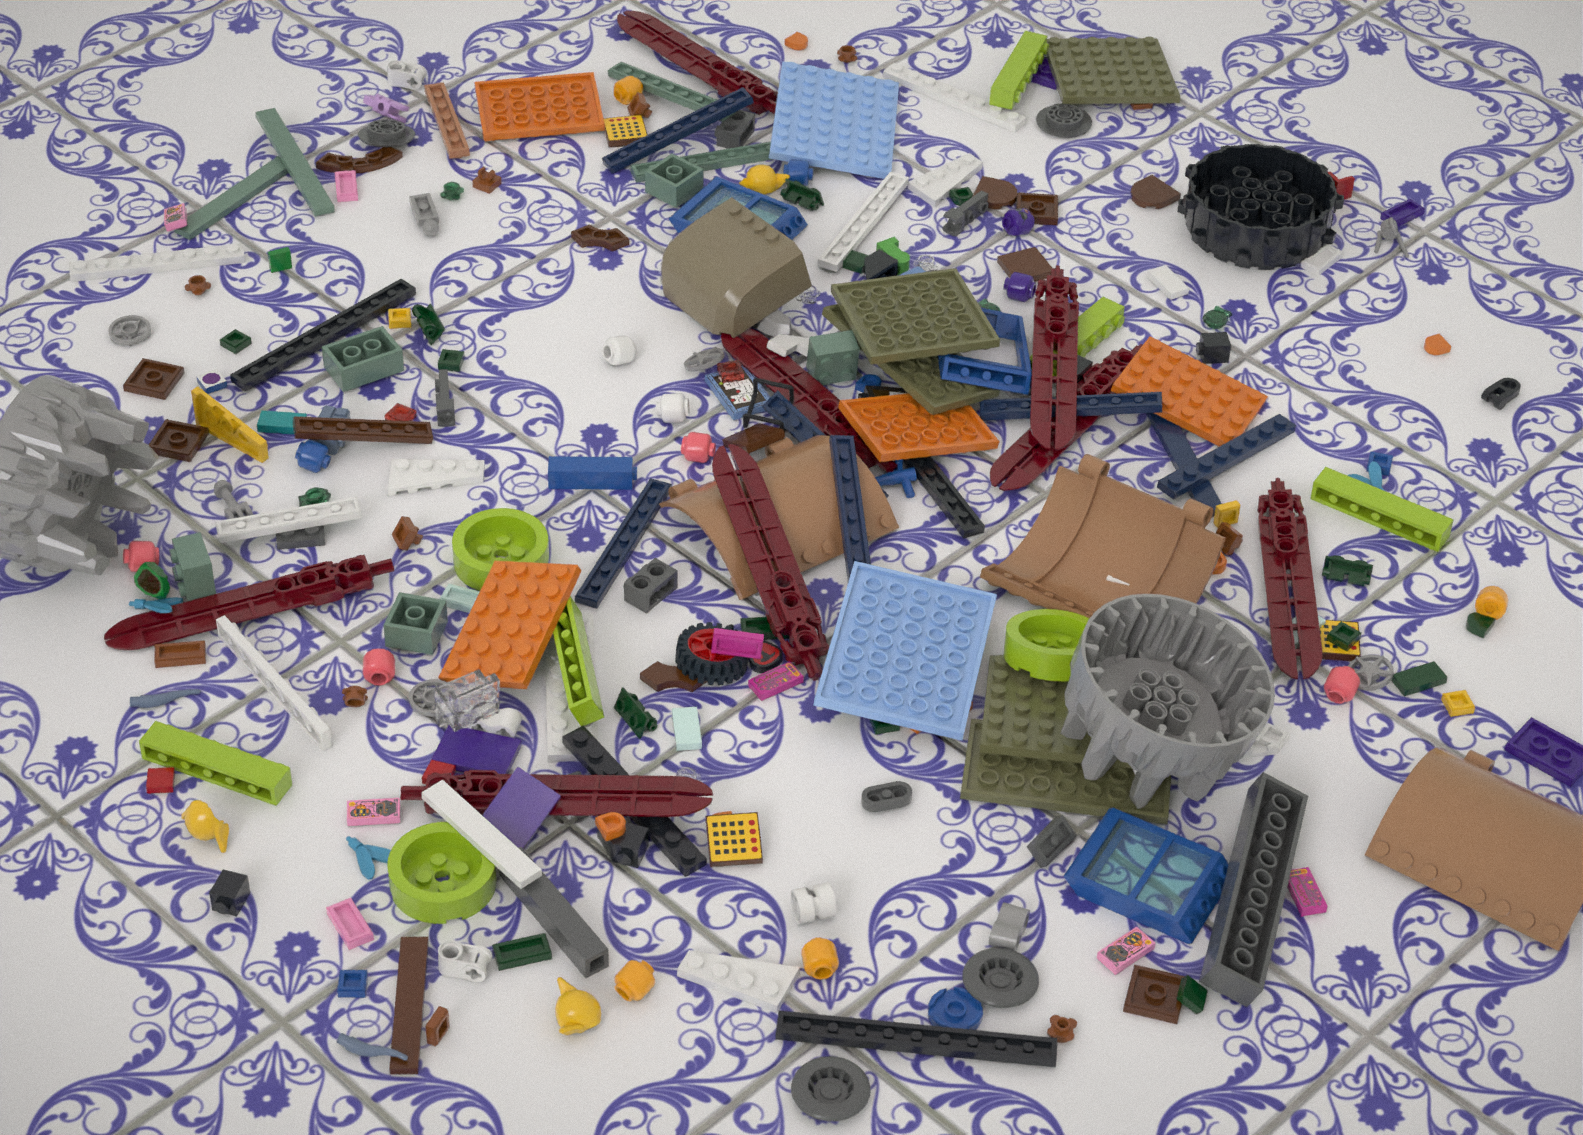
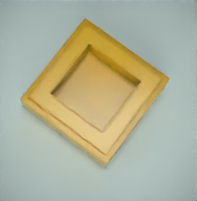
M410 308L388 309L389 329L411 328Z
M1235 500L1216 505L1213 523L1217 528H1219L1221 522H1227L1230 525L1238 523L1241 506L1239 502Z
M1466 690L1442 693L1441 701L1450 717L1474 713L1475 706Z

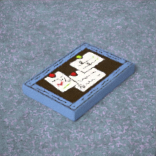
M738 365L705 375L706 384L733 420L743 418V414L748 412L753 394V379L756 378L743 365ZM758 383V393L752 415L766 411L762 406L770 398L760 383Z

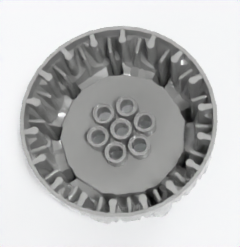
M39 376L27 384L14 398L0 420V558L56 573L73 569L88 574L102 575L109 566L110 560L108 558L118 556L117 533L100 522L102 506L144 514L151 508V503L147 498L116 485L114 475L117 468L149 470L160 458L148 444L143 442L149 429V423L118 410L110 398L56 376Z
M1135 594L1112 600L1096 610L1082 632L1070 663L1071 676L1065 691V705L1069 711L1060 734L1067 738L1081 740L1088 731L1091 741L1081 764L1085 779L1097 780L1101 778L1117 759L1121 762H1127L1137 771L1129 795L1137 809L1147 805L1164 778L1170 775L1178 777V788L1188 798L1199 801L1207 795L1216 780L1223 779L1233 763L1243 758L1270 718L1274 707V683L1269 667L1254 644L1238 628L1213 611L1196 603L1167 595Z

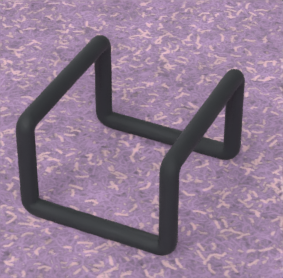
M754 378L753 394L748 412L743 414V427L747 428L750 419L779 425V428L784 429L785 433L786 429L782 421L752 415V410L758 393V383L789 389V401L792 404L794 402V387Z

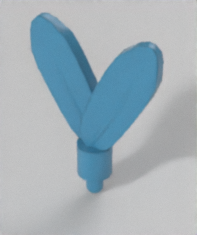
M1372 461L1369 465V479L1357 474L1347 475L1384 490L1382 488L1381 468L1375 461Z
M172 597L152 601L135 599L129 602V606H134L135 609L147 608L159 613L172 612L171 606L182 603L183 598Z
M347 836L348 846L356 852L357 862L362 875L368 880L373 879L375 868L372 860L387 863L391 850L373 845H363L357 838Z

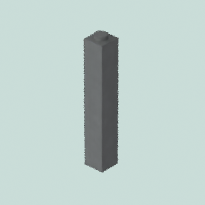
M519 847V849L530 858V856L524 851V849L522 847ZM499 870V876L585 978L609 967V952L606 945L543 872L541 877L520 889Z

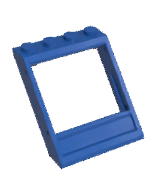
M981 308L999 338L1015 341L1018 366L953 354L938 355L941 380L1028 395L1032 371L1023 317Z

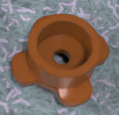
M844 45L837 51L839 61L849 63L857 60V56H855L856 50L853 46Z
M201 275L190 277L188 280L189 284L185 285V290L191 291L195 295H201L206 289L211 288V283L206 282V278Z
M350 686L342 689V694H344L343 700L349 707H361L368 700V696L365 695L367 693L365 688Z
M1059 1015L1050 1017L1051 1027L1047 1030L1049 1037L1058 1038L1059 1043H1066L1074 1039L1075 1034L1073 1030L1077 1027L1075 1019H1068Z

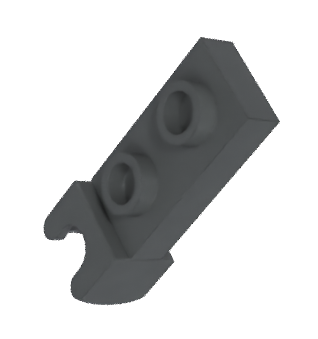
M981 190L958 208H951L945 212L943 217L949 218L942 230L951 236H958L962 233L966 225L972 223L973 220L987 211L988 193Z
M448 369L439 370V379H435V393H438L435 394L437 423L440 427L454 426V399L449 398Z

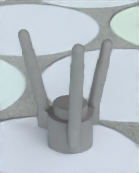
M1393 218L1384 220L1380 225L1381 230L1377 232L1374 253H1378L1382 238L1387 240L1396 238L1405 258H1409L1400 232H1398L1396 221Z

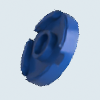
M954 987V990L941 989L932 996L928 1003V1019L932 1026L976 1030L982 1022L983 1008L981 1002L972 997L964 988Z

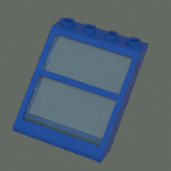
M720 177L713 178L668 218L679 234L692 222L732 197L791 240L808 225L797 207Z
M1109 808L1064 874V877L1077 896L1184 943L1191 944L1221 897L1229 863L1220 852L1118 809Z

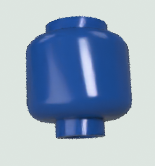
M790 160L788 164L784 165L783 174L790 175L788 180L798 181L803 186H807L809 180L813 181L814 169L810 168L809 162L806 160Z
M309 439L306 442L300 443L295 459H297L299 467L313 473H318L322 468L327 469L331 456L328 455L329 449L326 445Z

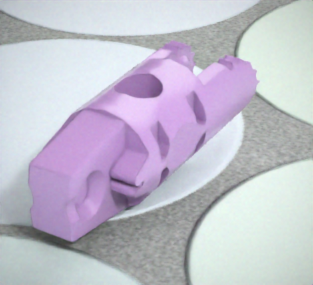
M378 93L375 96L364 95L363 103L373 107L372 111L406 123L407 118L398 115L399 110L409 111V106Z

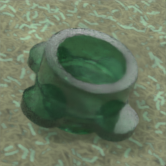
M448 182L444 184V191L440 193V196L448 200H459L460 194L464 192V188L460 187L457 182Z

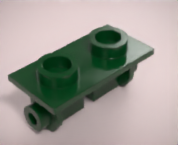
M785 179L787 188H783L780 193L784 200L796 204L800 198L799 206L811 211L817 210L819 204L824 206L819 190L815 188L810 189L798 181Z
M420 304L413 306L412 313L417 317L416 320L423 334L426 336L429 344L432 345L446 329L432 304H429L427 307Z
M1338 555L1326 556L1322 576H1326V579L1343 582L1344 574L1349 575L1347 583L1364 587V584H1370L1373 565L1363 560H1346Z
M622 687L614 709L638 738L642 737L644 731H655L658 727L656 718L652 717L648 711L644 712L645 707L638 700L636 694L628 693Z

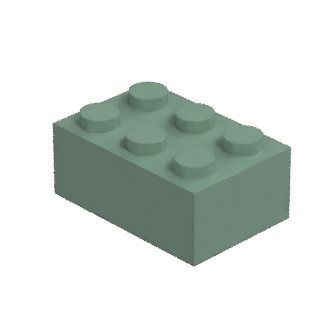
M383 326L322 346L324 368L343 392L404 371L403 350Z

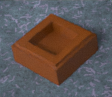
M439 1006L426 1024L427 1044L436 1047L450 1028L447 1008Z

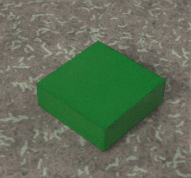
M289 247L267 252L271 273L292 268Z

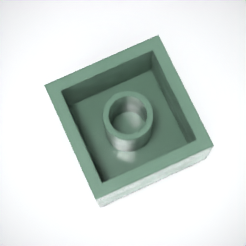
M673 153L645 171V192L676 208L692 198L704 187V169Z
M849 330L809 337L806 368L808 373L822 385L856 380L860 348L853 331Z
M201 532L173 538V549H169L172 564H176L174 565L175 567H172L175 582L180 581V583H177L180 597L185 596L186 601H191L216 594L212 563Z
M399 592L383 625L385 647L433 655L448 623L446 600Z

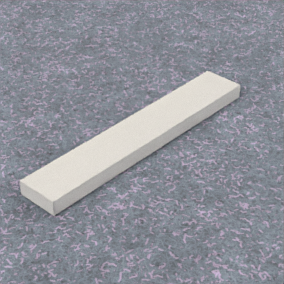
M353 497L216 521L215 524L219 543L361 519L362 511L358 498Z
M441 780L421 792L422 799L520 889L542 876V869L445 781Z

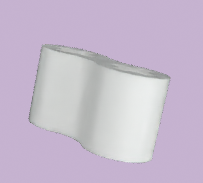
M482 703L476 707L468 728L514 738L522 717L514 709H497L489 704Z

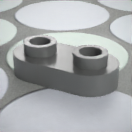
M902 781L867 787L862 792V807L870 812L905 807L912 800V788L909 784Z

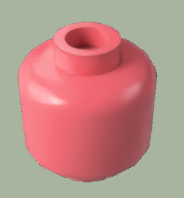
M690 432L687 436L683 437L681 454H684L687 461L706 463L710 456L714 457L716 443H712V438L709 434Z
M131 541L128 549L123 550V563H128V568L132 572H137L144 562H154L159 565V548L155 547L152 541Z
M380 648L367 652L363 658V676L365 680L377 686L390 682L395 676L394 655L390 651Z
M1335 667L1330 671L1325 681L1324 691L1332 702L1338 704L1353 700L1357 692L1360 678L1351 667Z

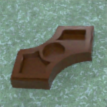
M589 224L571 231V238L582 248L599 246L613 252L629 245V238L618 228L604 230Z
M659 661L640 672V680L657 692L667 688H682L693 692L708 682L698 683V678L693 681L689 679V675H683L682 670H679L677 666L665 665Z

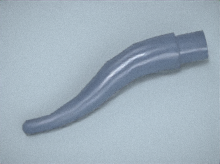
M188 689L130 697V707H158L180 697L200 694L201 691L199 689Z
M341 1033L337 1039L338 1044L359 1056L376 1057L386 1055L398 1057L405 1061L408 1059L407 1055L384 1046L370 1045L353 1036L349 1037L344 1033Z

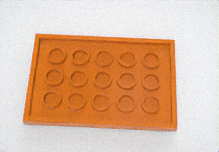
M594 72L474 82L484 141L605 131Z
M1151 336L1142 345L1111 388V391L1116 394L1162 392V412L1155 414L1219 447L1245 433L1268 398L1267 395Z
M908 393L840 400L838 406L839 410L879 462L997 449L1000 442L970 405L932 415Z
M494 561L443 666L439 679L449 684L527 689L581 573L579 566L573 564Z

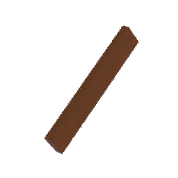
M293 417L295 439L432 444L433 442L430 422Z
M401 937L391 1049L407 1055L408 1059L405 1061L398 1057L390 1056V1074H419L429 947L428 937Z

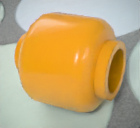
M626 76L614 84V97L622 104L629 105L637 92L643 94V84L634 76Z
M1487 586L1477 595L1475 602L1476 612L1498 620L1503 617L1507 610L1508 596L1498 586Z
M817 937L811 939L803 946L801 951L803 967L809 976L819 980L827 979L838 969L837 950L832 941Z
M636 960L628 961L615 975L616 985L614 987L616 992L629 1002L643 999L655 985V978L652 974L654 972L653 967L644 960L641 962Z

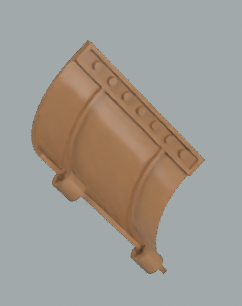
M814 436L795 445L786 437L766 446V457L756 461L800 572H804L844 553L829 444L830 436ZM856 454L869 542L898 529L899 525L879 483ZM688 479L670 487V499L659 503L660 507L676 508L688 515L702 528L726 564L731 575L730 580L739 600L758 593L716 481L712 480L698 487L694 480ZM749 504L750 510H751L752 515H753V517H754L753 511H752L751 506H750V504ZM760 532L761 538H762L763 543H764V545H765L764 539H763L762 534H761V532Z
M1085 454L1079 463V473L1063 466L1058 467L1048 498L1026 537L1000 564L993 563L982 568L980 578L988 581V584L1008 590V593L1027 599L1033 605L1043 606L1047 609L1069 611L1090 618L1104 604L1120 597L1135 594L1167 595L1197 603L1215 569L1226 538L1205 529L1213 516L1212 507L1190 498L1186 501L1183 509L1108 477L1110 464L1090 454ZM1110 575L1130 585L1107 581L1106 578Z
M1440 747L1432 749L1413 768L1383 816L1366 850L1365 856L1557 951H1561L1572 928L1571 926L1583 905V815L1493 773L1492 769L1495 761L1473 750H1469L1465 758H1461Z

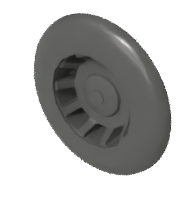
M1054 104L1042 109L1036 117L1038 126L1044 132L1062 138L1080 136L1086 133L1092 125L1090 115L1072 104Z
M382 119L373 121L368 126L362 128L358 132V137L362 142L371 146L396 147L412 141L415 137V131L405 126L401 121Z
M989 948L974 954L965 964L962 973L963 983L969 994L979 1002L997 1008H1011L1024 1004L1035 995L1039 986V976L1034 964L1023 954L1007 948Z
M834 1056L819 1057L808 1061L798 1069L791 1083V1094L796 1105L805 1114L822 1121H841L855 1116L866 1106L871 1093L870 1082L865 1072L852 1061Z

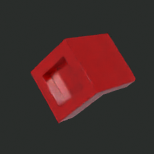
M1329 171L1328 174L1331 175L1335 182L1337 193L1343 195L1344 200L1351 198L1355 178L1348 176L1338 179Z

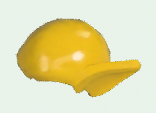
M760 164L750 168L746 178L740 181L739 184L758 193L768 194L779 189L785 183V179L790 178V175L775 174L774 169L769 165Z
M202 800L192 801L190 806L181 814V818L185 819V826L194 838L203 841L216 838L220 851L225 853L229 835L228 824L224 823L223 820L219 821L213 815L211 808L208 807L206 802H202Z
M558 977L557 983L561 996L556 1001L555 1015L560 1026L559 1032L568 1036L573 1033H583L585 1030L597 1026L601 1022V1006L597 999L586 991L578 990L562 977Z

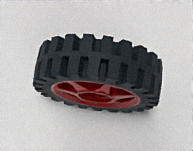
M707 622L706 626L703 623H697L696 627L691 625L688 630L684 629L678 637L675 655L677 668L682 670L683 675H689V679L693 681L698 678V683L701 684L704 681H708V685H713L714 682H717L718 685H724V681L730 684L733 683V679L737 681L740 679V676L745 674L749 662L748 657L711 653L714 628L732 630L731 626L727 625L725 628H722L721 623L713 626L712 622Z

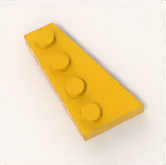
M197 386L191 390L196 425L208 427L211 435L261 463L269 459L267 441L200 387Z

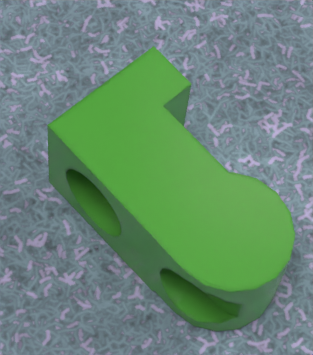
M895 237L877 243L876 251L879 249L898 260L897 275L909 270L910 256L899 249V241Z

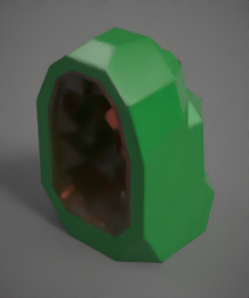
M144 562L134 575V583L143 593L157 599L167 597L170 591L168 576L156 563Z

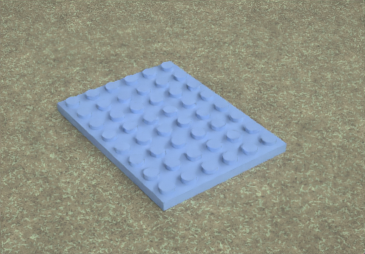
M782 61L769 159L786 162L790 160H806L810 166L885 179L892 170L899 82Z
M854 561L813 706L962 741L997 594Z

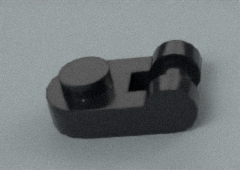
M1513 378L1500 379L1486 388L1481 398L1486 402H1492L1495 408L1501 410L1505 407L1506 403L1519 395L1521 384Z

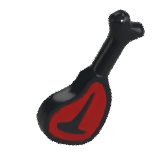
M729 624L728 626H731L732 630H734V625ZM763 641L761 659L749 658L751 669L762 674L778 667L783 660V651L775 644Z

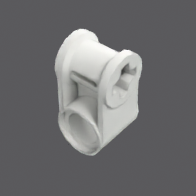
M394 60L390 61L387 65L388 84L393 87L417 90L421 87L422 80L427 76L426 69L419 64Z
M445 941L438 948V970L446 977H455L479 983L485 980L487 975L485 969L487 964L491 962L493 955L484 946Z

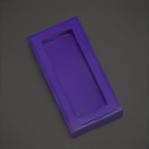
M1408 199L1382 212L1380 219L1384 221L1393 218L1399 227L1424 215L1425 208L1412 199Z

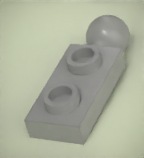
M430 193L409 196L410 205L418 227H422L425 235L435 236L439 232V216Z

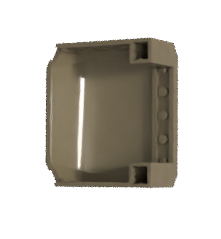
M732 197L692 222L676 235L664 250L661 260L660 279L664 296L712 334L721 335V333L731 334L732 338H735L812 286L803 253L795 242Z

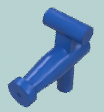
M903 459L894 460L897 464V468L893 469L894 471L875 477L880 486L902 484L907 498L915 496L911 482L917 480L914 467L903 469Z

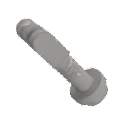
M220 480L215 483L214 494L218 498H223L229 507L224 509L227 519L235 518L234 516L237 518L244 517L243 512L246 516L253 515L246 501L240 504L236 502L231 494L233 487L229 482Z

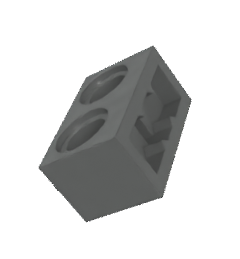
M739 110L720 125H717L714 133L716 146L727 149L743 146L755 131V114Z
M654 558L624 582V601L648 613L678 588V570Z

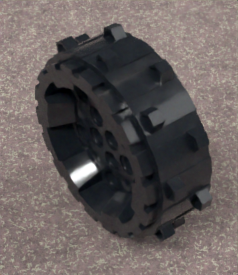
M1276 145L1221 146L1220 150L1205 155L1196 164H1189L1186 167L1185 176L1189 179L1188 191L1183 196V199H1179L1177 212L1184 215L1187 229L1192 236L1191 240L1198 244L1206 253L1212 252L1214 257L1225 263L1230 261L1235 263V266L1250 269V266L1258 267V270H1274V267L1284 269L1301 263L1305 258L1316 254L1325 244H1333L1335 241L1336 232L1331 229L1332 221L1336 210L1343 208L1344 196L1337 193L1335 182L1331 175L1328 174V168L1323 164L1314 162L1301 153Z

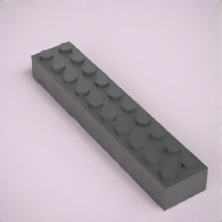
M1264 772L1247 791L1199 980L1200 983L1246 1007L1264 989L1308 800V795Z

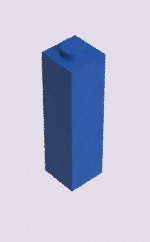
M549 456L548 489L632 490L633 480H637V467L633 466V457Z

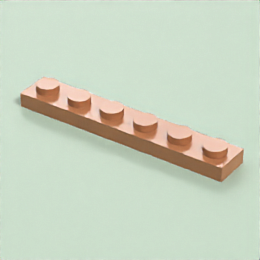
M444 82L424 85L426 97L449 158L470 156L467 141Z

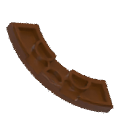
M382 147L379 150L365 154V157L354 159L352 156L336 155L328 152L315 163L316 168L323 171L335 173L354 170L358 174L379 170L392 165L403 158L402 151L392 147Z

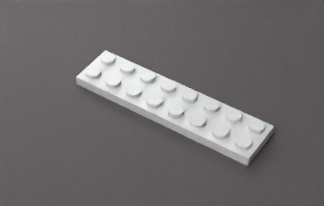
M581 612L595 671L593 612ZM552 634L545 649L548 762L578 761L562 743V736L581 726L569 710L554 635ZM597 720L585 727L598 740Z

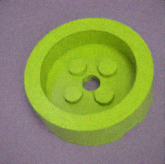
M494 508L475 513L463 520L453 533L454 570L463 583L480 591L494 561L548 563L549 539L547 530L536 517L517 509Z
M1036 609L1019 613L1013 616L1006 625L1004 659L1017 671L1021 670V668L1029 671L1030 677L1048 681H1069L1072 656L1090 618L1077 613L1056 609Z
M448 822L429 823L407 832L394 844L388 856V879L393 901L403 913L418 921L446 924V920L462 917V920L467 919L481 911L495 893L497 884L496 866ZM447 875L449 880L442 882L436 880V878L446 877Z

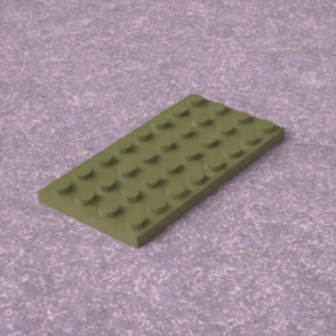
M838 304L823 308L822 315L840 332L851 330ZM856 339L860 350H861L862 352H864L863 349L861 348V346H860L858 340ZM952 353L953 355L963 356L961 353ZM938 355L923 359H908L901 362H886L878 365L932 415L999 397L1001 391L941 380Z
M971 719L960 799L1104 817L1109 808H1115L1146 822L1168 823L1171 775L1162 781L1147 805L1137 809L1129 796L1135 777L1133 769L1111 766L1101 778L1088 780L1084 777L1082 763L979 753L983 720Z

